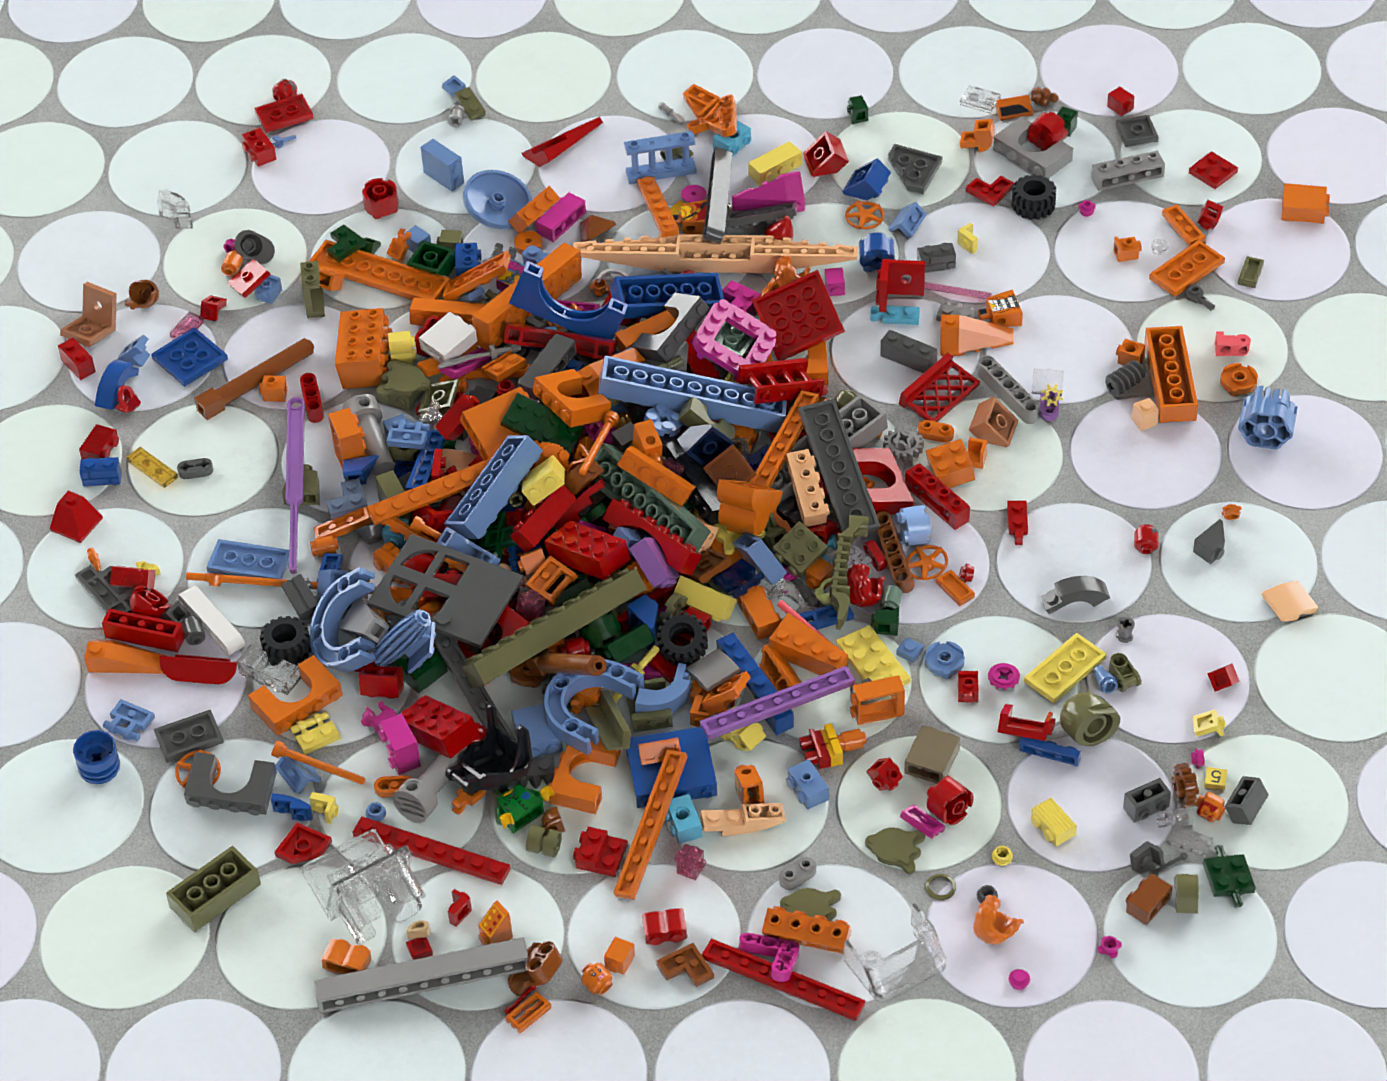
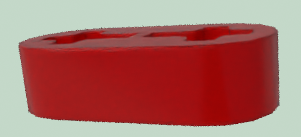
M873 539L864 542V553L875 570L879 572L887 569L886 557Z

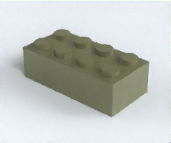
M232 845L167 891L166 896L169 907L196 932L260 886L261 882L258 870Z

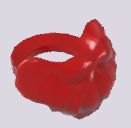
M122 385L118 391L119 405H116L114 408L123 413H129L138 408L141 401L134 394L131 387Z

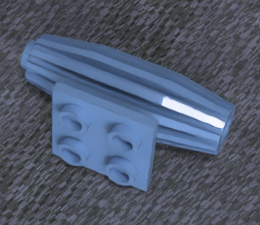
M418 609L402 618L381 638L379 644L373 650L375 663L385 667L406 654L409 658L408 673L411 674L415 669L420 668L422 663L434 653L433 643L436 636V623L430 621V615L426 611Z

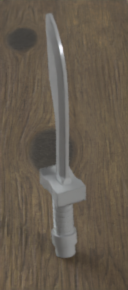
M511 344L507 347L495 349V345H489L488 352L449 359L441 363L437 368L441 369L490 356L493 361L497 356L503 355L508 351H512V354L521 351V346Z

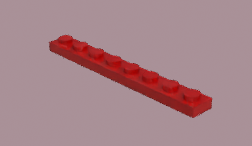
M362 816L352 831L353 837L503 885L511 870L510 864Z
M712 938L702 953L703 958L708 962L854 1021H857L865 1007L864 999L794 971L788 981H775L771 978L772 962Z

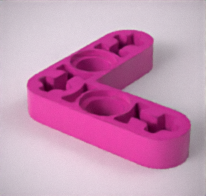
M743 933L739 936L740 950L775 957L771 969V978L773 980L785 982L790 979L799 957L800 945L797 942L753 933Z

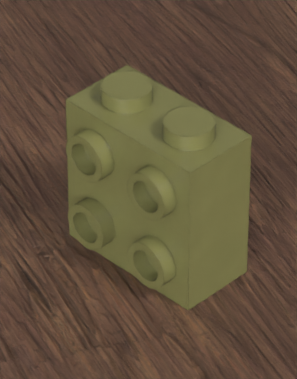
M799 521L773 546V554L780 564L783 562L787 566V570L791 575H797L801 579L805 575V571L827 553L828 546Z

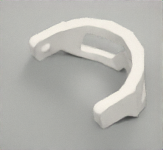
M606 269L598 275L596 282L599 283L601 279L613 281L615 277H608V273L619 274L616 277L627 276V274L619 269Z

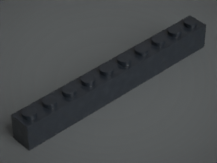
M623 402L624 408L636 423L643 422L646 412L650 408H654L631 402ZM679 433L669 437L670 434L659 436L663 445L662 457H666V467L696 486L689 497L692 505L695 506L705 522L710 525L720 524L719 508L721 502L717 499L716 484L703 469V466L684 452L677 441L681 436Z

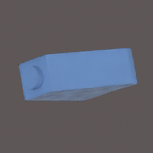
M744 532L732 543L766 582L772 585L779 583L787 573L761 538Z

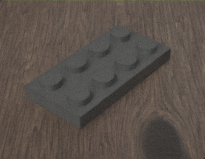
M797 202L727 213L726 226L736 229L742 227L743 224L754 226L758 225L761 221H766V223L776 222V219L784 218V216L793 219L797 215Z

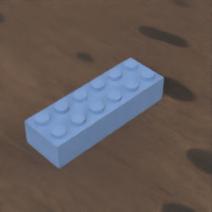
M528 435L507 436L444 524L466 539L482 538L486 534L488 526L496 520L499 511L507 505L511 494L516 492L521 480L529 474V469L539 460V455L543 450Z

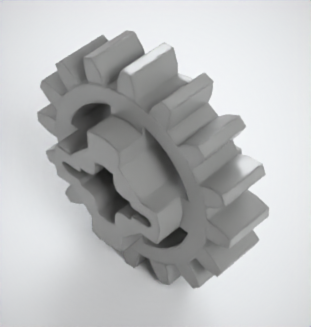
M904 427L901 430L894 428V432L888 431V435L884 436L883 448H890L896 461L902 459V462H905L906 459L912 461L913 457L919 458V454L923 453L924 440H922V435H918L917 430L912 432L911 427L908 430H905Z

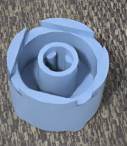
M925 505L901 508L900 512L896 513V522L900 524L901 529L899 538L901 543H905L906 546L931 542V539H928V535L931 534V523L928 512L924 513L923 511L926 508Z

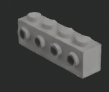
M1158 150L1093 164L1091 178L1098 191L1164 177L1165 162Z

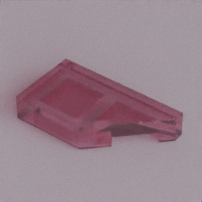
M189 311L171 330L170 337L175 338L177 335L184 334L194 327L198 329L204 323V318Z

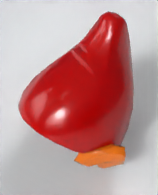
M784 216L782 220L770 224L765 230L764 235L774 236V239L783 240V237L791 238L792 241L794 232L791 219L788 216Z

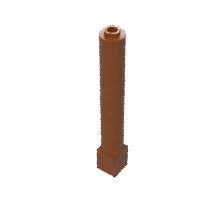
M303 338L215 390L212 387L196 396L194 400L197 411L206 420L216 416L225 410V405L259 386L263 382L264 375L276 376L314 353L313 343Z
M544 649L525 661L532 675L541 677L548 673L600 676L606 670V661L599 655L551 653L550 649Z

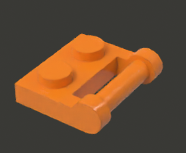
M549 556L528 580L526 587L544 599L549 605L554 606L557 602L556 599L578 576L555 558ZM561 574H564L566 577L551 594L547 593Z

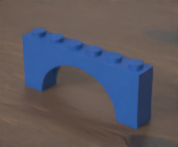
M529 261L526 262L509 304L578 334L613 340L628 304L611 297L606 305L592 311H579L565 307L554 300L547 292L542 279L544 268Z

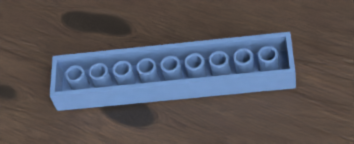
M604 356L598 394H602L606 398L650 407L663 404L668 409L680 413L681 407L695 396L708 407L707 414L714 421H719L723 418L733 425L746 426L771 433H778L786 418L787 400L755 404L756 389L753 386Z

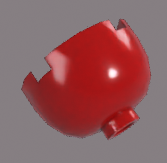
M144 585L136 586L130 597L132 612L160 619L161 615L170 606V604L167 605L169 600L153 588L149 591L145 589L146 586Z

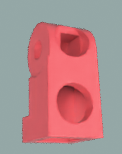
M1216 331V356L1247 355L1250 348V337L1245 334L1237 336L1224 335L1223 331Z

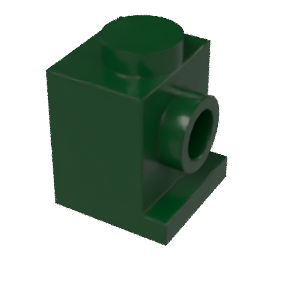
M863 96L849 98L847 112L851 115V123L856 124L868 121V106Z
M895 608V611L875 609V614H871L870 625L874 626V631L877 634L898 636L899 608Z

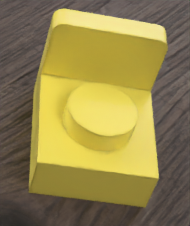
M1216 710L1193 716L1194 732L1197 737L1217 731L1220 737L1224 736L1226 722L1224 717L1219 716Z
M312 792L309 798L312 810L324 813L326 823L331 824L333 818H336L339 812V806L336 804L335 797Z

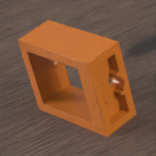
M899 675L853 685V694H850L852 704L850 713L852 718H856L858 725L904 716L905 689ZM891 695V699L861 705L862 701Z

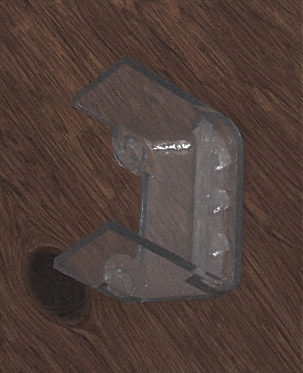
M915 903L911 905V925L914 927V936L917 938V941L883 959L878 952L873 950L859 955L848 940L844 941V962L878 1002H888L946 968L947 958L935 927Z

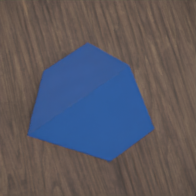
M380 455L343 460V477L345 481L359 478L361 485L367 484L366 480Z

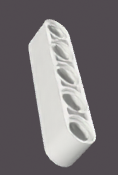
M194 585L178 595L180 603L189 611L191 616H195L201 621L203 630L227 656L246 646L240 633L197 586Z

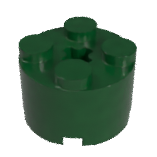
M610 610L607 614L605 613L578 630L584 640H588L589 647L597 649L605 644L604 641L606 639L613 640L621 636L623 628L613 610Z

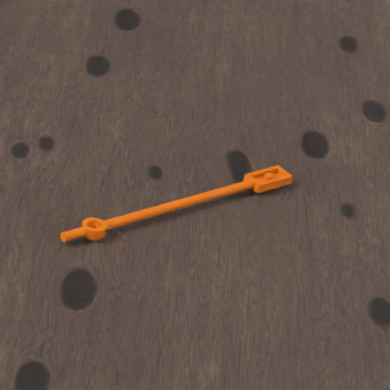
M186 573V580L209 582V586H221V583L281 587V584L288 581L285 579L232 576L220 573ZM310 581L313 586L312 589L317 590L318 582ZM391 586L390 594L393 593L401 600H407L415 589Z

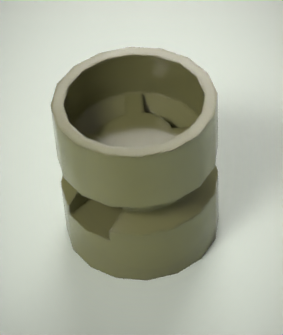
M532 825L526 839V850L537 854L542 851L543 855L555 858L561 846V831L553 829L546 831L544 827Z

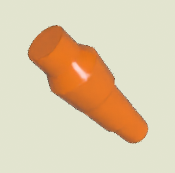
M89 548L87 553L90 563L97 572L101 571L98 554L94 548Z

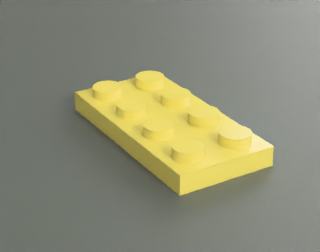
M870 625L836 640V646L848 654V662L862 680L870 678L872 681L899 675L903 686L911 682L910 676Z
M1076 633L1024 677V683L1054 704L1092 672L1095 667L1106 660L1107 654Z

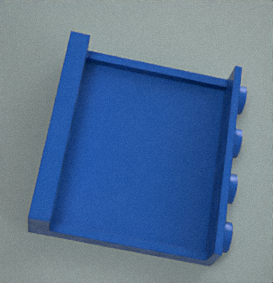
M701 727L631 737L630 749H626V754L629 760L637 808L646 807L662 762L641 765L638 744L676 737L679 738L681 752H685L688 758L673 798L687 794L690 795L691 800L718 796L717 781L708 739Z

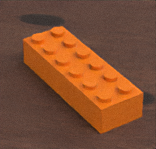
M1183 327L1146 328L1144 344L1146 345L1145 350L1155 403L1159 409V423L1196 421L1198 402Z

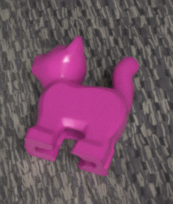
M382 701L378 703V707L382 711L378 716L369 707H366L361 720L363 726L372 727L377 733L380 731L379 722L397 715L393 709Z

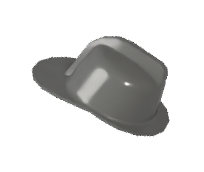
M243 230L236 236L235 249L242 257L250 261L254 259L259 264H266L274 257L275 248L268 238L252 230Z
M372 521L371 524L353 532H357L364 542L371 545L382 540L384 525L378 524L375 526Z

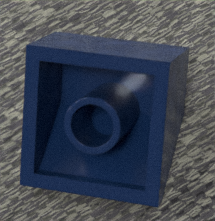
M711 424L691 426L677 439L684 452L704 467L732 444H735L733 440Z

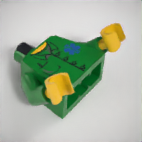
M516 785L510 790L508 788L497 790L496 794L499 797L496 800L497 807L495 808L496 823L502 825L503 828L508 826L514 834L544 814L543 800L548 802L549 797L555 795L551 786H545L540 791L524 788L521 785Z

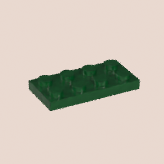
M519 393L516 394L500 424L519 435H528L533 441L538 440L539 444L549 442L560 445V447L568 451L569 456L585 427L583 425L569 427L551 409Z

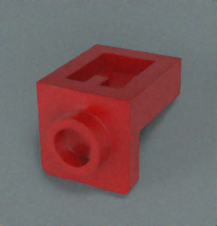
M212 295L201 301L200 317L206 320L217 321L218 311L226 306L227 299Z
M454 889L452 891L453 903L448 909L450 924L457 927L472 911L471 899L465 892H459Z

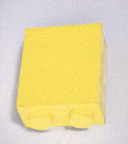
M554 455L532 469L522 480V493L533 506L564 485L565 469Z

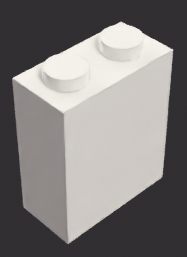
M449 312L419 337L421 350L440 363L460 357L477 342L476 329L471 324L465 323L460 316H455Z

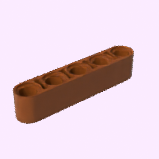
M879 512L876 514L880 523V529L877 532L893 580L903 593H909L914 589L915 582L896 526L888 512Z

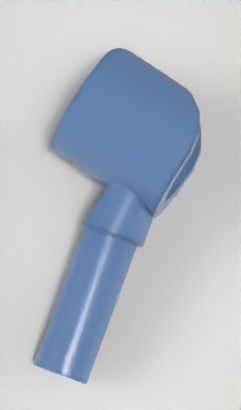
M274 135L272 139L276 142L272 144L277 148H281L285 142L296 139V135L286 138Z

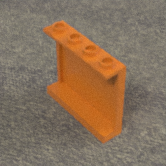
M522 387L462 412L460 421L484 461L494 456L507 436L519 435L500 424L517 393L530 399L528 393L524 392Z

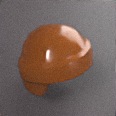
M146 279L133 282L129 287L130 300L125 301V306H130L132 310L135 308L145 309L151 307L159 298L157 285Z

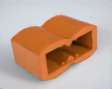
M331 939L321 961L324 969L333 973L345 974L367 969L372 958L371 951L364 945H350L343 939Z

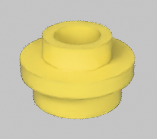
M998 846L992 852V860L997 865H1008L1013 859L1011 850L1006 846Z

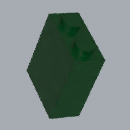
M646 623L637 625L624 631L616 639H611L605 642L603 646L594 649L595 655H599L606 660L620 662L651 644L655 639Z

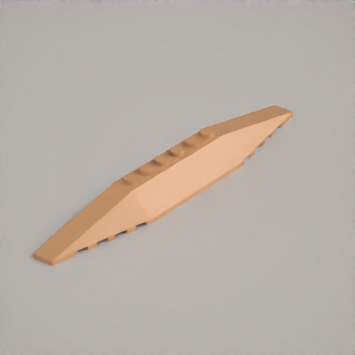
M659 234L658 238H649L648 235L641 236V239L631 240L630 237L624 238V241L616 242L613 239H606L605 243H596V241L573 243V247L581 250V257L661 272L665 268L670 273L691 270L703 273L762 274L774 272L776 261L782 258V256H790L792 259L791 266L795 269L857 260L858 257L857 246L841 244L827 246L825 242H818L817 245L809 244L808 240L793 242L791 238L783 237V240L774 239V236L724 235L721 244L704 240L703 235L679 234L662 237Z

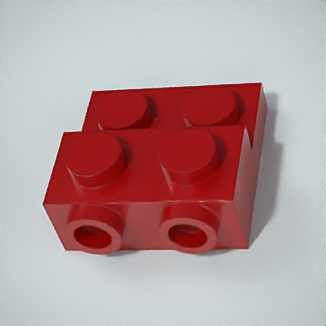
M588 826L586 832L582 831L580 834V848L576 847L574 849L573 860L576 862V869L616 877L628 846V840L608 836L607 830Z

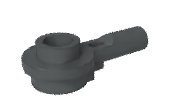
M1192 285L1186 288L1185 294L1189 301L1199 302L1210 311L1214 310L1215 305L1203 296L1204 292L1201 287Z

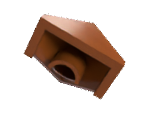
M591 215L580 222L581 242L590 241L617 224L614 221Z

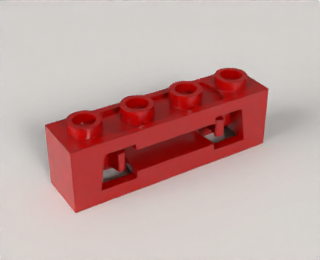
M921 463L905 472V482L908 485L909 491L950 527L956 530L969 522L970 506Z

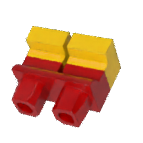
M832 723L824 725V729L814 731L809 729V735L799 738V745L802 751L812 749V751L804 753L805 761L809 759L813 765L818 764L819 769L843 765V751Z

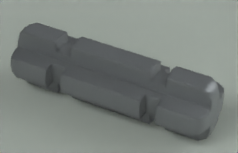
M797 578L791 582L793 590L808 603L810 608L815 609L819 607L820 601L800 579Z

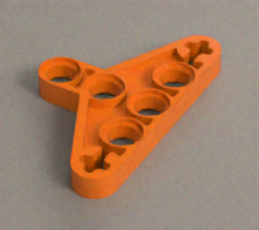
M729 94L720 98L705 117L693 120L687 125L689 131H692L693 134H698L711 130L722 137L734 135L737 132V113L734 96Z

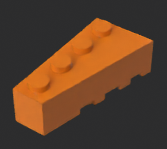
M789 612L769 638V646L776 649L788 662L818 675H823L844 666L848 668L847 653Z

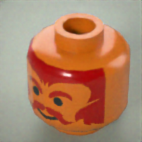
M1207 792L1204 796L1200 795L1195 805L1198 807L1196 813L1209 822L1220 821L1226 810L1225 801L1221 797Z

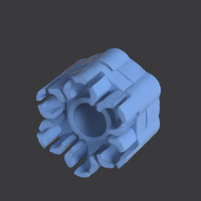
M1258 386L1254 391V395H1249L1243 400L1238 429L1250 446L1277 450L1293 437L1298 406H1295V403L1290 401V395L1287 390L1283 389L1281 398H1279L1280 389H1275L1271 398L1272 390L1266 387L1264 396H1262L1264 386Z

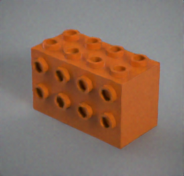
M383 308L340 312L335 367L342 389L378 386L382 380V375L388 371L387 364L390 362L388 333L393 332L392 328H389L388 315H385Z

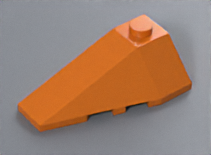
M94 639L87 643L84 659L88 672L164 674L160 667V656L163 654L116 640Z

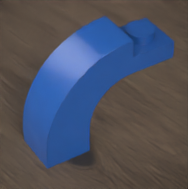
M112 361L100 379L95 406L110 410L115 409L114 407L119 405V388L130 377L138 376L139 368L133 367V363Z

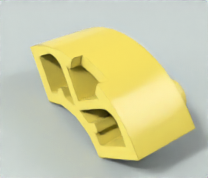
M756 722L720 737L725 741L729 739L735 743V748L751 751L766 737V734L763 732L762 726Z

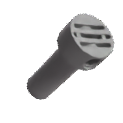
M360 394L350 398L343 405L342 410L350 407L352 414H356L359 422L358 427L361 426L364 431L365 437L362 439H364L367 450L365 452L367 456L380 455L372 469L373 473L378 476L394 470L395 464L379 427V423L382 420V412L377 399L369 394Z
M465 747L451 759L440 754L418 779H407L393 795V803L399 813L412 822H424L438 805L436 795L449 781L445 776L446 770L460 763L461 756L468 747Z

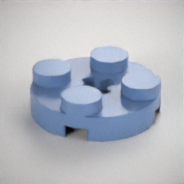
M663 404L650 408L644 417V421L652 419L659 436H664V434H670L669 437L675 436L679 433L682 422L678 420L680 414L668 409Z
M946 641V644L936 642L926 650V668L943 679L951 678L952 675L957 674L964 667L965 657L963 649L954 642ZM941 657H942V658L948 657V660H947V661H943V660H941Z

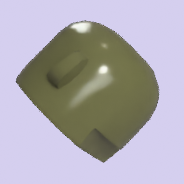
M1083 692L1066 701L1060 713V724L1063 730L1076 743L1083 746H1095L1107 741L1115 734L1120 724V715L1103 697L1095 693Z

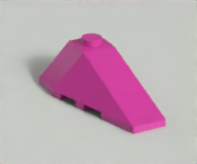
M800 171L777 176L778 179L769 183L765 181L762 183V186L755 189L749 188L732 195L733 211H745L797 202V212L805 211V197Z

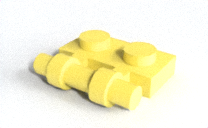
M326 711L321 714H313L312 718L305 721L300 720L296 722V725L290 727L292 734L301 733L295 736L304 755L341 739L340 733L332 720L327 723L323 722L329 719ZM316 724L317 727L309 731L307 730V728Z

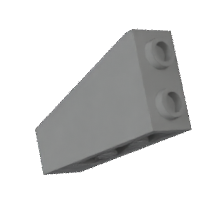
M361 597L353 602L338 628L352 638L362 637L379 644L381 638L390 627L378 609L368 606V600Z

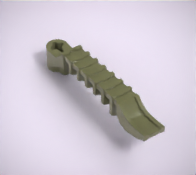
M849 515L848 528L842 533H838L829 594V597H831L830 605L837 613L835 630H841L847 619L850 604V586H847L848 579L846 577L851 545L857 537H867L868 516Z

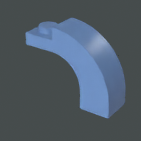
M448 527L445 528L437 541L438 544L497 566L501 560Z
M678 663L674 681L668 687L661 690L639 688L635 702V713L670 708L673 713L681 708L690 694L689 673L686 672V664Z

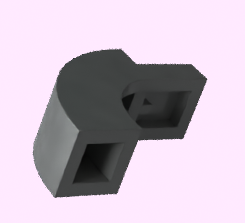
M1074 576L1062 579L1054 583L1055 589L1041 596L1048 614L1073 602H1087L1095 607L1110 598L1106 584L1092 576Z

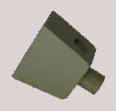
M304 464L303 502L300 505H320L318 472L312 470V466ZM285 482V485H284V487H283V489H282V495H283L284 504H287V503H286V499H285V497H286V482Z

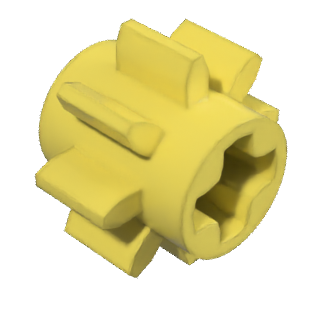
M1047 384L1046 390L1041 389V392L1045 394L1041 400H1047V406L1050 403H1054L1057 406V401L1063 400L1059 395L1063 390H1057V384L1054 387H1050ZM1050 391H1053V393L1057 392L1054 399L1047 397L1050 395Z

